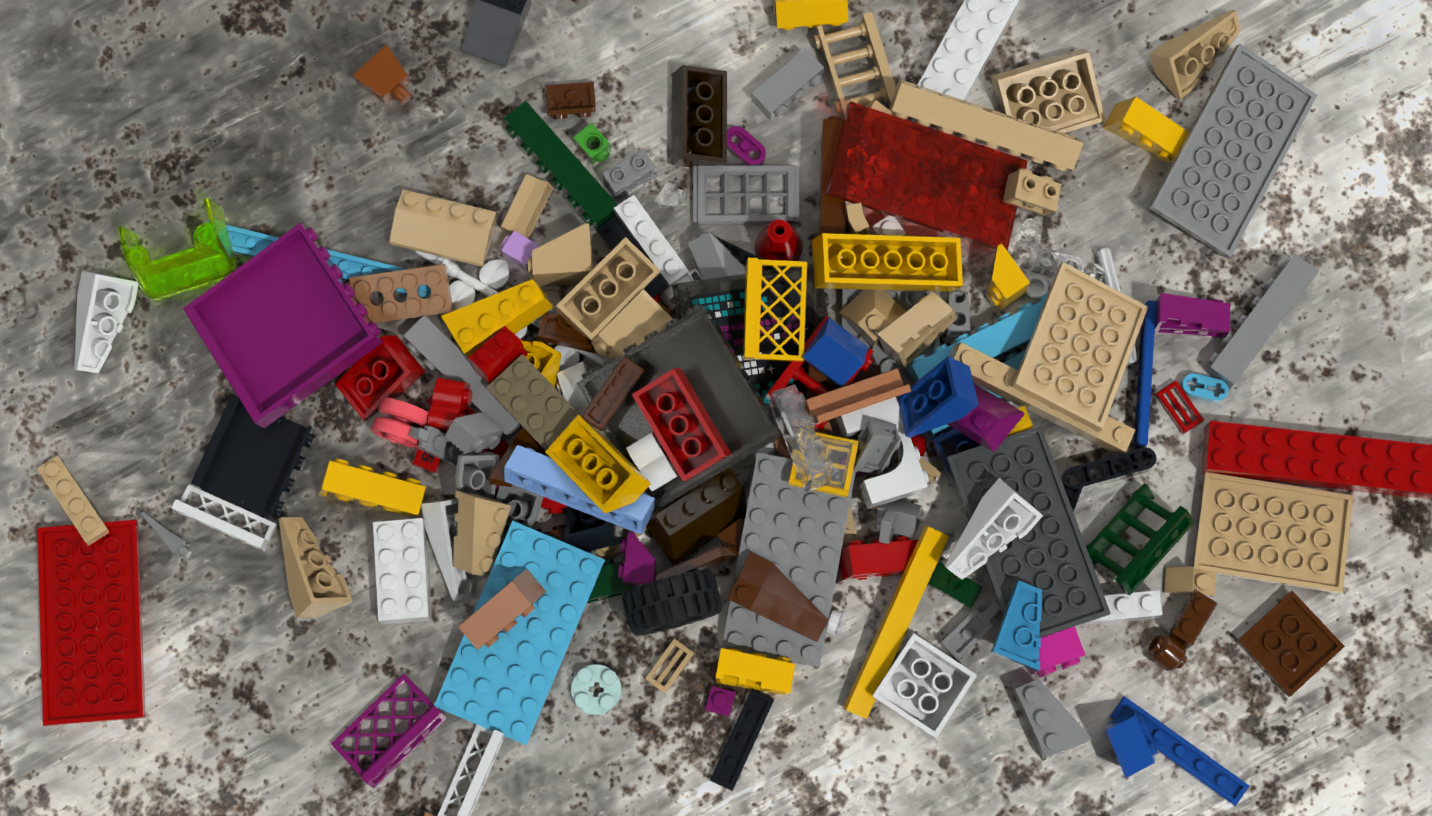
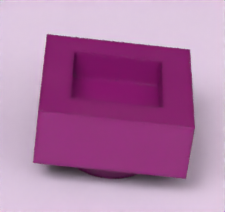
M711 686L705 711L730 717L736 692Z

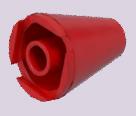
M775 220L764 227L757 235L755 251L757 256L764 260L798 261L803 252V241L799 232L785 220Z

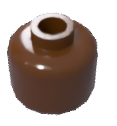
M1170 634L1156 636L1149 645L1150 660L1166 671H1172L1175 668L1180 669L1187 660L1185 655L1186 646Z

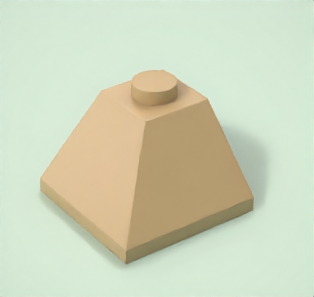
M863 290L839 314L874 348L880 342L877 334L906 311L885 290Z

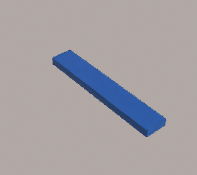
M1151 300L1144 304L1148 306L1141 325L1133 446L1136 449L1148 445L1157 301Z
M1122 697L1109 716L1112 720L1134 712L1137 713L1138 717L1143 716L1148 731L1145 732L1148 741L1153 740L1158 753L1235 807L1250 785L1127 697Z

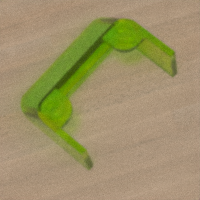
M209 198L204 199L209 222L196 228L193 235L195 247L155 260H151L149 251L140 246L137 234L123 226L118 227L126 263L145 296L152 300L165 299L220 281L236 270V262L221 206Z

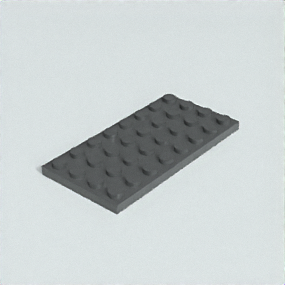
M1041 426L1006 437L995 452L981 445L946 458L969 521L982 497L999 478L1043 515L1027 535L1021 539L1016 537L1006 544L1007 549L1001 553L996 551L988 557L987 563L984 564L1003 616L1016 581H1022L1042 590L1039 638L1111 614Z

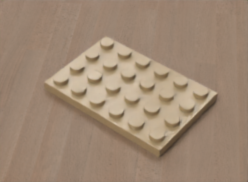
M1062 262L1058 267L1012 387L1100 432L1104 428L1148 306Z
M1205 472L1192 566L1195 567V570L1341 594L1343 593L1354 495Z

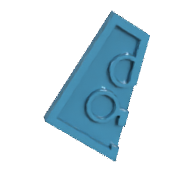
M1016 581L991 653L1036 671H1040L1041 589L1022 581Z

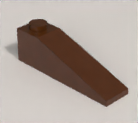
M750 552L727 597L728 600L818 642L829 620L774 563L753 552Z

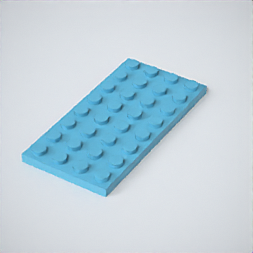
M513 520L473 613L526 569L530 571L546 592L533 603L535 609L524 618L521 614L514 620L517 624L505 633L502 629L497 633L499 639L487 648L484 644L477 650L465 635L463 636L434 706L491 731L496 730L504 733L505 737L527 745L605 559Z

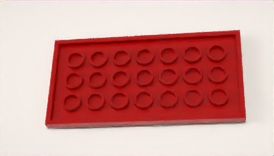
M137 520L103 522L109 533L89 546L74 525L37 528L43 726L45 727L146 718L139 528Z

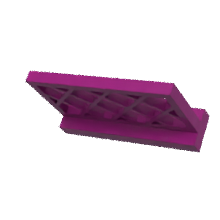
M403 674L341 733L331 745L361 778L374 789L447 717ZM406 682L410 687V698H397L398 688ZM415 693H416L420 698H414ZM392 702V716H379V707L383 703ZM397 702H410L409 715L396 716ZM414 702H425L429 706V709L423 715H413ZM365 720H374L373 733H361V724ZM379 720H391V733H378ZM396 720H409L408 729L404 733H395ZM378 737H390V747L387 750L377 751ZM347 738H356L355 751H344L340 745ZM360 738H373L372 751H360ZM359 755H372L371 765L363 771L359 767Z

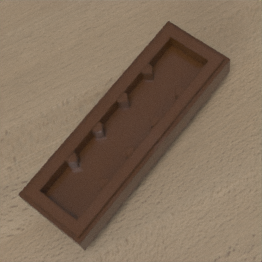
M623 356L581 417L598 430L603 431L646 370L628 356Z

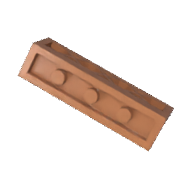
M897 368L804 400L811 424H816L911 392L909 384L903 385Z

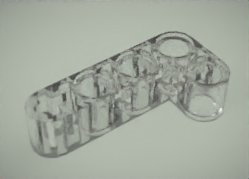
M1032 218L1023 222L1011 254L1019 268L1054 279L1059 265L1064 262L1080 271L1084 270L1083 273L1089 276L1091 273L1095 274V279L1103 282L1105 271L1102 266L1038 245L1043 230L1042 224ZM1032 228L1036 231L1037 235L1028 236L1024 230ZM1025 250L1029 257L1026 259L1020 258L1017 252ZM1044 257L1049 258L1052 261V265L1044 266L1040 259Z

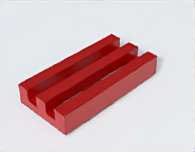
M1176 380L1155 394L1183 435L1204 421ZM1171 389H1174L1176 391L1178 396L1181 398L1183 403L1186 405L1188 410L1196 419L1195 421L1191 420V418L1188 416L1186 411L1183 409L1181 404L1178 402L1176 397L1171 392ZM1163 394H1166V395H1167V397L1170 399V401L1172 402V404L1175 406V408L1177 409V411L1180 413V415L1182 416V418H1183V419L1185 420V422L1187 423V426H1185V424L1182 422V420L1180 419V417L1177 415V413H1176L1175 410L1172 408V406L1170 405V403L1167 401V399L1165 398V396H1164Z

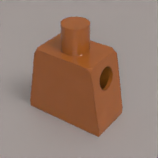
M387 45L353 74L356 83L384 104H388L395 98L401 105H404L412 97L406 89L410 84L409 77Z

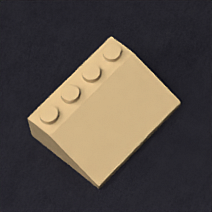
M1082 48L991 76L1001 113L1062 133L1106 121L1090 53Z

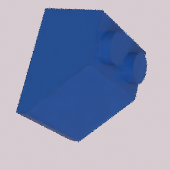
M1136 712L1107 723L1106 732L1125 778L1154 764L1155 755L1158 754L1153 740L1148 741L1145 732L1148 731L1143 716L1138 717Z

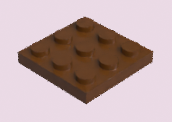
M1293 590L1237 640L1240 646L1288 697H1291L1345 647Z

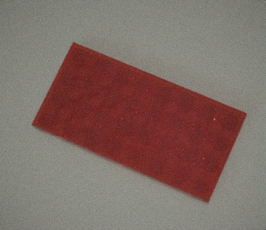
M850 101L847 104L826 195L853 204L861 203L862 207L995 250L1002 243L1008 251L1017 206L1003 202L1008 174L1016 172L1018 169H1026L1028 160Z

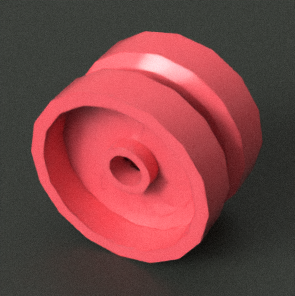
M382 397L378 411L384 417L375 418L370 431L392 443L418 449L420 441L408 436L411 426L422 429L425 428V425L427 426L429 412L404 401Z

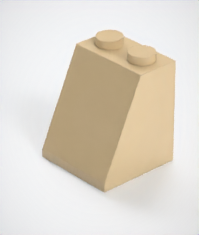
M583 224L532 250V259H528L530 279L535 280L540 287L575 285L594 269L590 225Z
M643 289L593 339L591 344L594 346L595 351L599 355L604 356L613 366L620 362L623 356H630L674 329L678 323Z

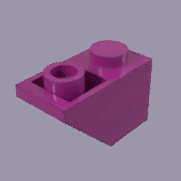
M628 532V538H623L621 553H626L625 563H620L618 577L623 578V585L641 586L653 582L656 561L633 532Z

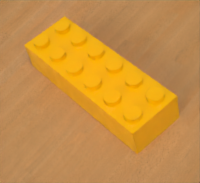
M822 233L812 239L814 288L952 292L963 286L960 238Z

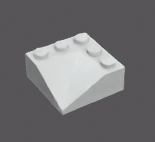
M913 633L872 697L934 741L977 675Z

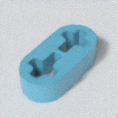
M1191 373L1181 382V388L1188 397L1207 402H1222L1229 392V388L1224 381L1200 374ZM1195 380V385L1203 388H1195L1194 391H1191L1190 386L1186 385V383ZM1217 385L1219 386V391L1223 393L1215 397L1213 391L1206 389H1213Z

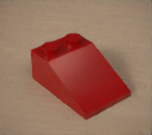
M397 335L381 336L380 338L383 343L359 359L335 384L363 421H367L378 412L382 397L397 398L410 388L425 372Z

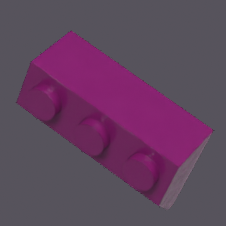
M974 383L979 405L962 419L947 425L990 451L995 452L1025 414Z

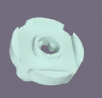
M595 664L579 670L572 682L571 693L576 705L582 711L590 715H604L612 710L620 701L622 687L614 671L606 666ZM595 683H599V686L604 688L603 693H599L598 697H594L593 692L589 691L590 687H594Z

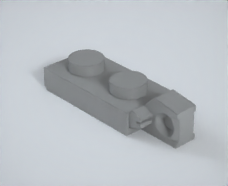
M425 425L424 429L411 426L408 436L420 441L418 449L450 465L457 466L460 450L456 448V444H452V441L449 442V438L446 439V433L431 426Z
M994 601L986 610L982 606L978 609L976 608L940 644L959 661L994 627L993 625L997 621L993 616L1001 610L999 604Z

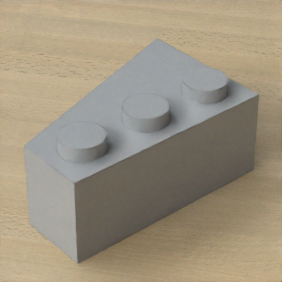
M1039 679L1017 687L1012 691L1043 761L1092 740L1090 735Z

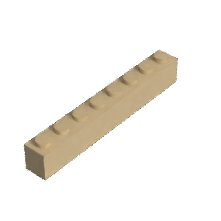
M901 79L898 81L889 106L894 111L893 115L899 118L907 119L910 116L916 118V122L927 127H930L931 124L940 126L939 130L948 134H953L954 131L962 133V138L975 142L977 138L985 141V145L994 149H998L999 146L1007 148V152L1015 156H1021L1023 153L1029 155L1030 160L1040 164H1043L1044 161L1053 163L1052 167L1061 171H1066L1067 168L1074 170L1084 144L1080 138Z
M962 342L953 346L948 357L970 366L973 383L1021 407L1025 406L1027 410L1114 454L1127 451L1135 429L1108 416L1104 428L1098 432L1013 388L1012 385L1018 370Z

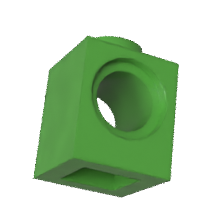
M590 123L573 137L575 146L592 165L597 162L602 163L609 157V152H611L610 143L593 123ZM592 142L600 144L599 148L595 150L589 149L588 145Z

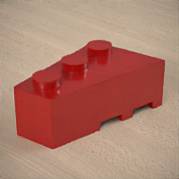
M907 536L894 538V542H889V544L881 543L879 539L871 540V544H863L862 540L848 542V546L841 549L835 583L840 584L848 579L859 578V581L867 580V577L882 576L883 578L903 575L918 539L909 540Z

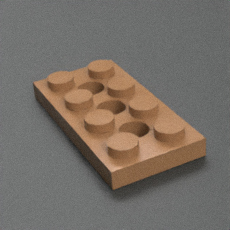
M446 264L349 278L350 286L356 293L354 299L357 303L361 302L367 309L369 314L366 317L369 322L380 323L423 317L424 315L445 314L453 311ZM421 285L430 287L431 295L429 298L420 296L419 288ZM398 288L406 290L407 299L405 301H399L396 298L395 292ZM379 291L382 293L384 301L381 305H377L372 301L373 292Z

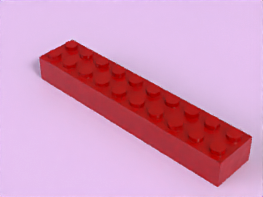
M1209 421L1205 426L1201 474L1203 475L1205 472L1266 482L1432 500V445L1219 421Z

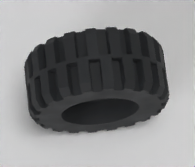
M709 569L685 572L658 579L628 590L622 597L630 632L636 636L653 634L692 624L719 614L723 607L715 575Z

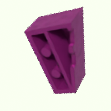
M1160 293L1156 300L1155 333L1226 338L1230 332L1231 304L1224 303L1223 300H1204Z

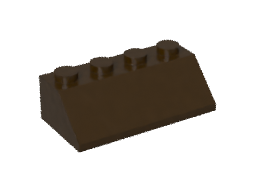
M682 65L672 73L671 165L693 168V166L724 165L727 163V71Z
M729 467L649 520L646 527L672 565H675L717 537L720 532L738 519L746 517L747 505L744 487Z

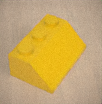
M774 0L777 29L792 30L795 27L802 26L815 28L825 24L839 26L843 23H848V0Z

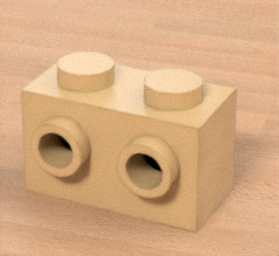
M1018 169V171L1008 174L1003 202L1043 216L1057 211L1062 184L1054 182L1053 178L1048 176L1034 175L1028 169Z

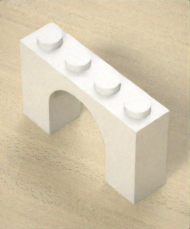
M896 397L836 417L842 438L847 439L860 435L869 418L896 424L898 434L901 437V443L898 448L899 460L896 469L887 474L864 480L860 485L867 509L924 492L928 487L929 478L926 470H922L919 460L921 457L917 446H913L911 438L905 436L900 407Z

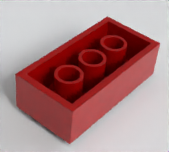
M673 368L632 394L683 482L693 479L732 455L681 368Z

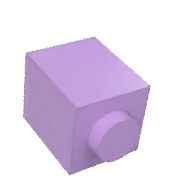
M513 231L511 236L507 235L503 240L501 252L504 258L528 271V259H532V250L538 248L539 245Z

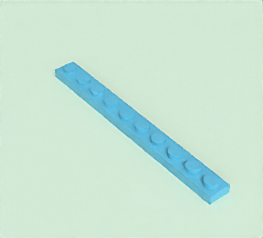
M208 220L201 243L204 246L253 258L279 238ZM328 250L331 255L329 261L332 265L336 264L344 275L341 279L350 281L349 278L354 276L405 269ZM421 285L419 288L420 296L429 298L431 295L430 287ZM398 288L395 292L407 295L406 290L403 288Z

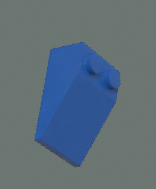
M946 357L910 387L911 392L897 397L905 436L908 438L960 420L979 405L970 366L951 357Z

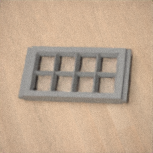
M693 166V223L770 224L775 220H785L789 224L799 223V166Z

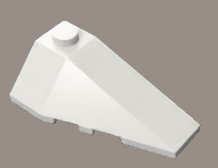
M82 271L77 293L75 370L93 373L100 372L112 349L111 344L116 334L121 332L123 328L122 323L126 315L131 313L135 305L139 282Z
M999 478L982 497L945 567L963 580L987 563L988 557L996 551L1001 553L1007 549L1006 544L1016 537L1021 539L1027 535L1043 515Z
M451 498L421 504L425 530L452 600L475 596L476 575L453 567L454 536H457L458 522L455 521V513H458V499Z

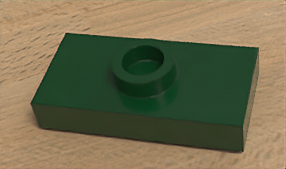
M941 562L927 584L969 609L972 608L983 589V586L967 577L963 580L960 579Z

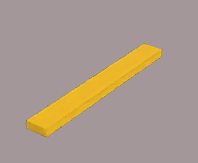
M924 526L843 709L865 719L868 718L876 700L872 696L891 667L949 538L948 535L929 526Z

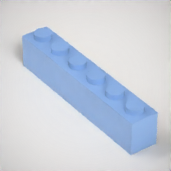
M517 445L504 467V479L507 483L641 535L654 513L655 498L643 492L634 503L605 514L550 456L537 453L531 448Z

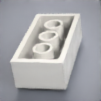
M424 519L373 522L378 621L382 625L431 621L427 532Z

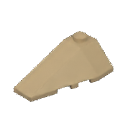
M1230 10L1164 42L1149 53L1155 75L1177 99L1181 100L1199 86L1202 82L1201 76L1206 70L1213 68L1215 58L1220 52H1225L1240 33L1241 29L1236 10Z
M281 517L279 525L289 597L296 617H319L351 604L353 600L346 580L341 573L337 574L330 565L332 560L328 554L324 556L317 546V538L302 517Z

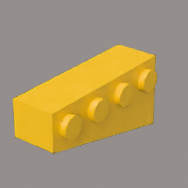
M531 279L441 317L463 353L470 357L504 326L516 334L554 306L544 290Z
M334 459V462L329 461L326 465L318 495L327 497V493L335 494L334 497L341 501L348 502L357 499L359 500L358 503L363 506L377 508L380 505L383 506L382 510L414 518L419 515L426 488L420 485L421 481L407 478L406 481L396 479V474L390 472H382V475L373 473V468L359 465L358 468L348 466V461L342 459Z

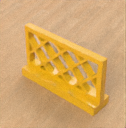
M758 258L747 259L743 360L804 361L802 356L804 355L807 262L759 260ZM762 266H772L779 274L771 282H768L762 276ZM779 267H786V268H785L783 271H781V269H780ZM790 267L801 268V278L795 284L784 274ZM781 276L791 286L782 295L772 287V284ZM763 281L766 286L761 290V285ZM800 282L801 291L796 287ZM767 288L778 298L769 307L761 300V294ZM792 289L800 296V303L794 308L784 299ZM779 301L790 311L781 320L771 311ZM762 306L765 309V311L760 315ZM799 307H800V316H799V315L797 314V312H796V310H797ZM767 312L777 322L768 332L760 325V319ZM791 314L799 320V328L793 333L782 323ZM779 325L789 335L780 345L769 335ZM760 331L764 334V336L761 339ZM798 332H799V340L794 336V335L797 334ZM767 337L776 349L770 354H759V343ZM791 338L799 346L798 356L788 355L781 348ZM779 350L783 355H775V353Z

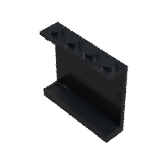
M231 394L190 484L206 493L276 521L277 517L282 516L285 511V500L288 493L292 494L297 483L295 478L298 471L301 472L305 467L307 461L305 456L308 449H312L317 439L316 431L311 426L307 428L282 417H279L266 428L255 424L239 397Z

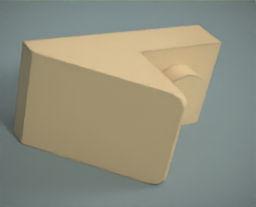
M1194 566L1165 568L1164 593L1192 595L1194 592L1199 591L1207 597L1215 596L1216 573L1195 570Z

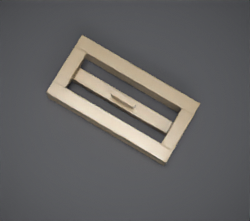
M674 638L645 680L666 694L695 653ZM678 647L679 650L659 678L654 680L653 677L673 649ZM685 652L687 655L665 686L661 685L675 663Z

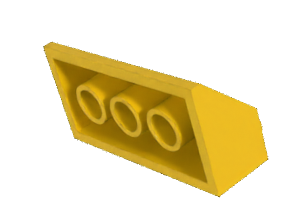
M580 415L575 417L545 451L605 514L634 503L651 484L596 427Z

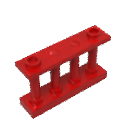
M827 315L804 344V353L828 318ZM871 348L866 353L865 363L843 386L849 385L861 369L865 372L874 361L870 357L874 352ZM805 360L803 362L792 361L765 398L772 403L777 398L779 400L784 399L809 418L805 403L789 391L790 388L786 385L791 379L795 381L798 379L818 395L829 392V390L804 372L805 369L801 365ZM829 420L813 424L809 431L814 432L816 428L822 430Z

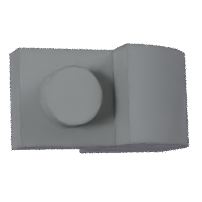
M893 501L878 506L875 529L876 532L880 533L879 542L889 544L894 534L914 538L919 528L922 505Z

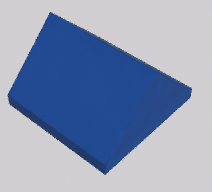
M828 317L802 358L838 386L842 387L865 363L868 346Z

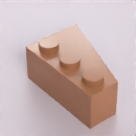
M526 569L459 625L458 628L477 650L484 644L488 648L499 639L497 633L502 629L506 633L517 624L514 620L520 614L524 618L535 609L533 603L546 590L530 571Z

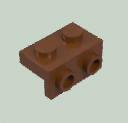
M594 81L546 84L548 116H553V119L568 118L567 114H577V117H590L592 112H596Z

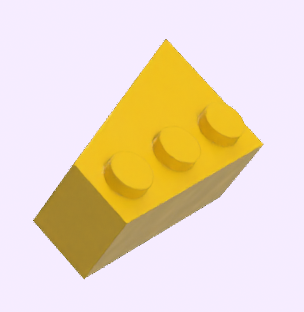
M1136 96L1115 104L1103 126V129L1154 154L1158 159L1166 163L1173 162L1189 133Z
M721 648L716 683L790 696L795 664L791 663V659L785 657H776L775 660L766 658V654L752 652L747 654L739 649Z

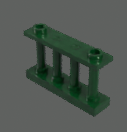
M1145 483L1132 494V497L1093 541L1086 545L1093 567L1096 563H1099L1117 575L1115 578L1117 584L1129 596L1195 523L1188 510L1184 507L1179 506L1172 513L1154 502L1155 497L1149 486ZM1146 508L1166 520L1159 530L1155 531L1137 519ZM1130 526L1150 539L1142 549H1138L1121 537ZM1113 544L1134 557L1126 567L1123 568L1104 555Z

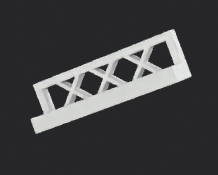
M189 484L181 500L175 499L171 507L177 513L264 552L277 527V524ZM193 492L200 495L203 505L194 508L186 503ZM205 498L211 500V502L206 503ZM220 504L225 515L219 517L212 516L208 507ZM227 508L233 510V512L228 513ZM240 513L244 515L247 524L241 527L232 525L230 517ZM249 518H251V519H253V520H256V521L250 523ZM262 523L269 526L265 537L262 538L254 534L252 527Z
M476 725L438 816H447L444 814L448 805L456 801L459 802L461 807L457 816L472 815L505 738L504 733L496 730L491 731ZM480 731L492 735L487 747L482 749L479 748L477 743ZM475 745L477 751L471 753ZM479 754L481 759L476 771L470 773L466 763L470 757ZM464 768H465L467 774L464 775V776H461L462 773H463V770H464ZM469 778L471 784L467 794L460 796L457 784L459 781ZM455 792L457 798L451 800Z

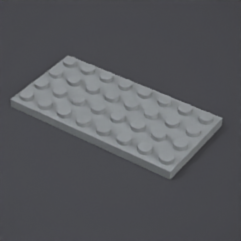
M1236 45L1148 208L1224 257H1231L1314 103L1317 94L1243 45Z
M757 452L733 585L750 552H753L774 563L829 619L856 470H853L848 498L789 486L793 459ZM802 461L800 474L818 477L821 465ZM825 466L823 479L842 482L844 470ZM730 601L721 648L739 649L747 654L752 652L766 654V658L771 659L785 657L791 659L793 663L820 667L827 627L825 626L818 642Z

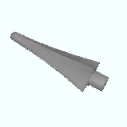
M142 511L140 513L173 554L177 557L181 555L184 559L191 556L192 552L187 548L190 544L160 525L146 512Z

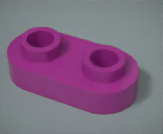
M733 126L727 130L728 150L747 166H760L764 163L766 150L759 141L742 127ZM739 138L740 142L735 144L731 140ZM751 153H757L758 157L756 159H752L749 155Z

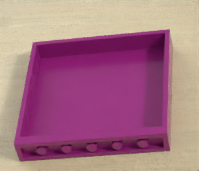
M301 223L183 308L255 424L266 428L383 343L379 337L380 329L373 321L369 322L366 317L369 314L367 309L361 302H356L354 299L355 291L348 283L345 284L341 279L344 276L342 271L336 264H331L329 258H331L330 253L323 245L320 247L316 241L319 239L317 233L312 227L307 228Z

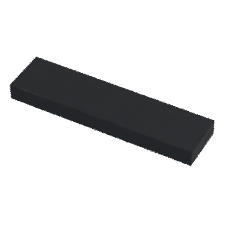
M616 215L596 228L598 234L611 251L626 237L649 259ZM659 273L644 290L653 298L668 288L669 284L663 275Z
M751 689L710 778L711 782L733 792L774 702L773 698Z

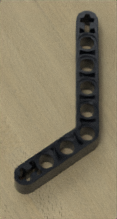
M1143 447L1068 468L1062 475L1061 481L1073 513L1082 490L1150 471L1156 464L1157 457L1155 452L1151 448ZM1141 456L1143 459L1149 460L1146 465L1144 462H1139L1133 467V462H1137ZM1122 462L1126 466V471L1118 472L1114 467V463ZM1092 468L1101 470L1102 478H1094L1090 470ZM1071 474L1077 476L1079 484H1069L1067 476Z

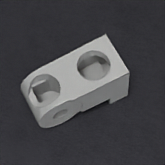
M947 292L946 303L954 309L957 319L945 330V338L956 339L966 333L969 336L968 292Z

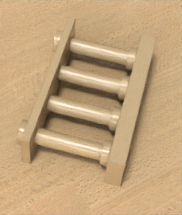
M872 11L864 13L862 23L853 28L824 35L822 25L817 26L816 35L813 36L816 49H821L836 97V101H834L836 114H841L842 119L848 120V109L866 105L874 100L887 102L890 109L889 106L896 87ZM860 35L862 37L866 36L868 41L866 48L831 57L828 44ZM865 57L873 58L875 63L873 69L838 79L834 66ZM871 79L880 80L882 88L878 92L849 100L844 99L842 87Z

